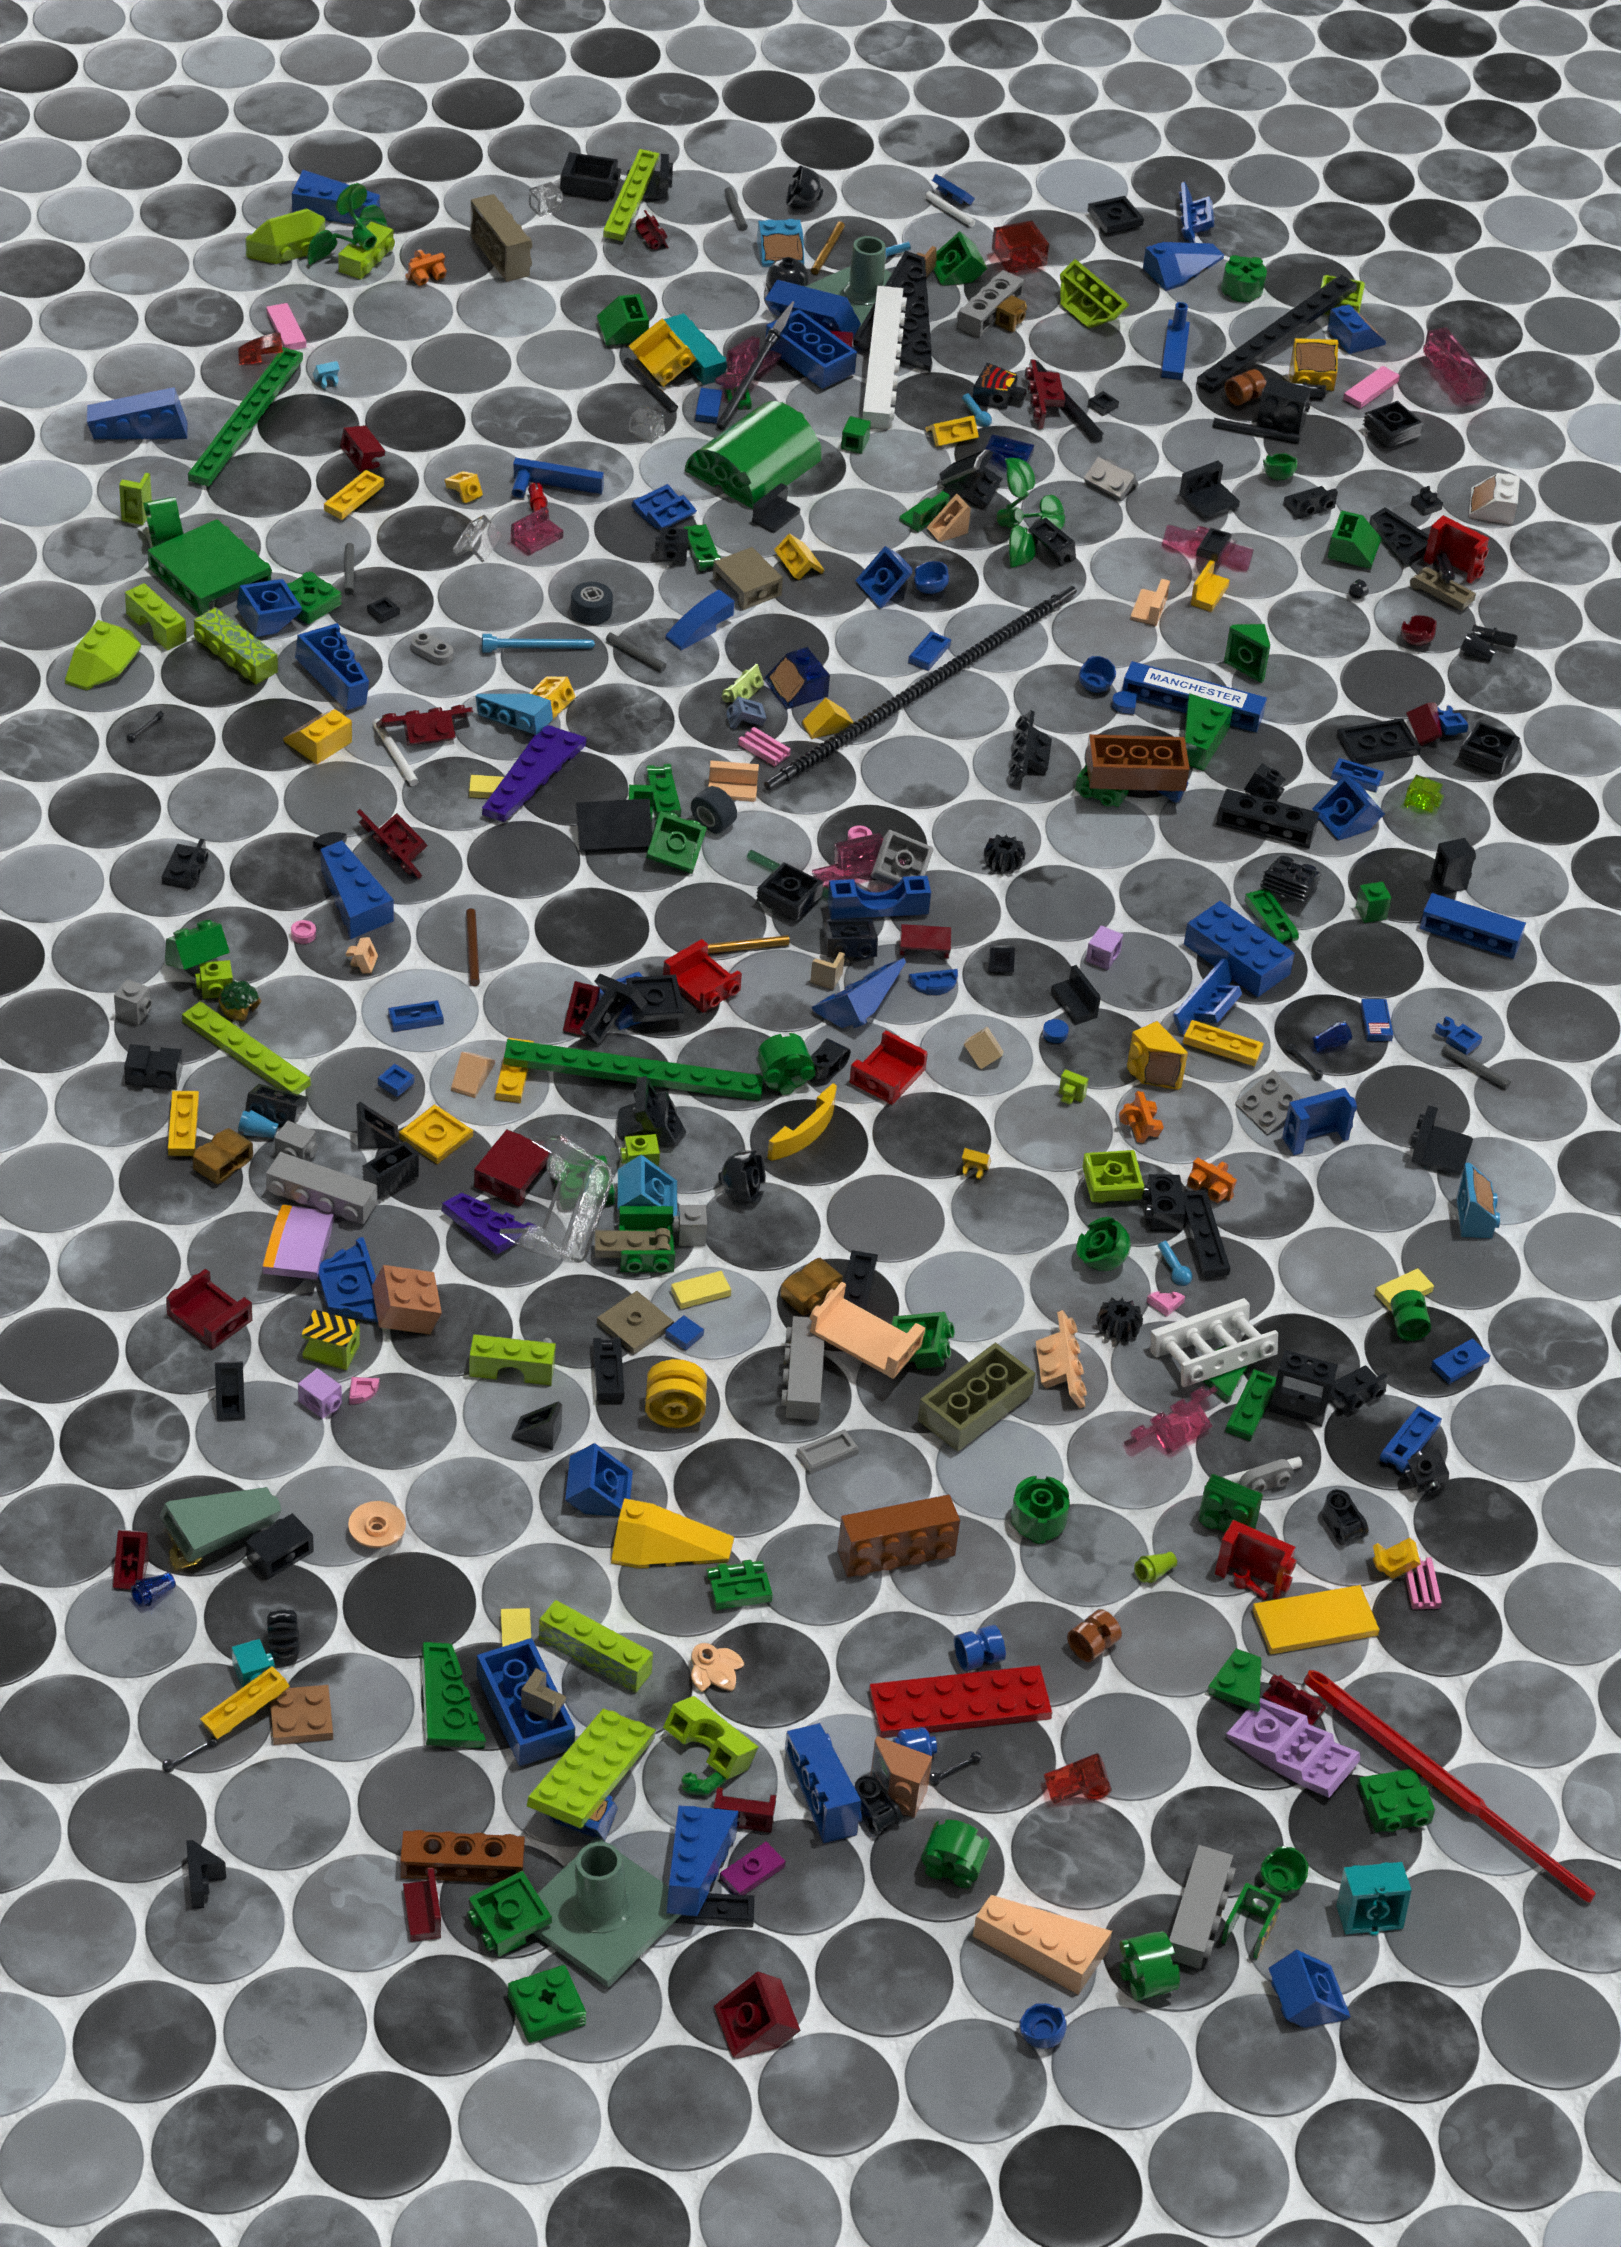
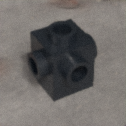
M661 528L660 537L655 539V551H659V560L687 562L688 529Z
M1262 763L1254 772L1244 790L1251 795L1277 801L1285 790L1281 786L1286 778L1281 776L1280 772L1276 769L1269 768Z
M1439 1448L1427 1453L1426 1451H1419L1410 1457L1411 1459L1407 1460V1470L1404 1471L1409 1486H1415L1417 1493L1422 1491L1426 1493L1433 1492L1439 1489L1441 1484L1449 1482V1471Z

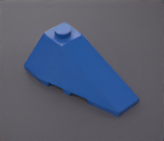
M1161 242L1145 248L1143 269L1165 291L1184 286L1188 283L1189 278L1192 276L1197 277L1200 275L1201 270L1204 268L1209 269L1224 259V254L1211 243Z
M902 958L885 964L865 975L863 979L844 987L845 990L824 998L812 1006L813 1012L841 1028L850 1025L853 1028L864 1025L867 1023L866 1018L875 1013L906 963L905 959Z

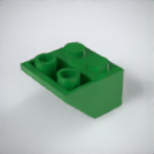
M640 294L618 296L597 315V322L605 345L633 343L649 329V318Z
M1341 510L1331 536L1327 558L1371 569L1381 543V537L1363 515Z

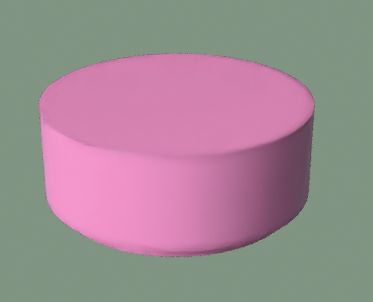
M854 826L848 831L847 841L854 848H866L872 842V832L865 826Z
M307 920L293 923L291 926L292 940L299 944L311 943L316 938V926Z

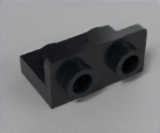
M1323 486L1285 496L1283 504L1297 519L1334 509L1338 491L1335 488L1326 491Z
M200 838L196 847L182 844L176 845L161 876L162 884L191 890L194 881H198L200 878L202 864H206L208 861L209 850L206 849L205 839Z
M258 1084L248 1092L245 1111L250 1112L252 1110L268 1120L279 1124L278 1127H283L287 1121L296 1123L297 1114L306 1107L308 1097Z
M1365 1365L1334 1381L1330 1402L1342 1415L1351 1410H1358L1363 1404L1373 1399L1377 1400L1384 1395L1389 1377L1385 1373L1376 1376Z

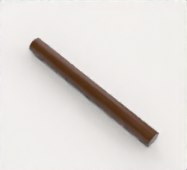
M469 908L466 910L469 980L471 986H478L480 984L476 910Z

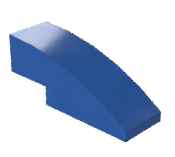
M718 589L691 608L670 629L665 639L679 650H683L715 633L717 624L734 615L735 601Z

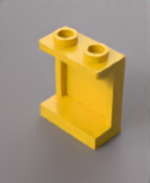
M663 318L629 345V348L662 387L697 360L689 347L677 337Z

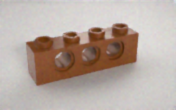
M403 1831L400 1861L401 1879L427 1880V1868H434L435 1880L499 1883L523 1871L525 1836L513 1834L486 1835L484 1833L465 1834L452 1831Z

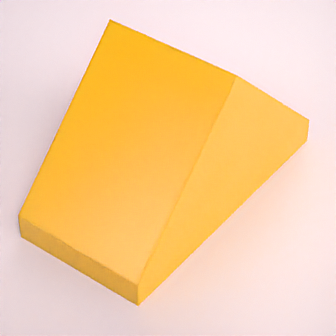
M827 698L819 703L802 720V725L811 739L839 733L845 727L853 724V720L847 711Z

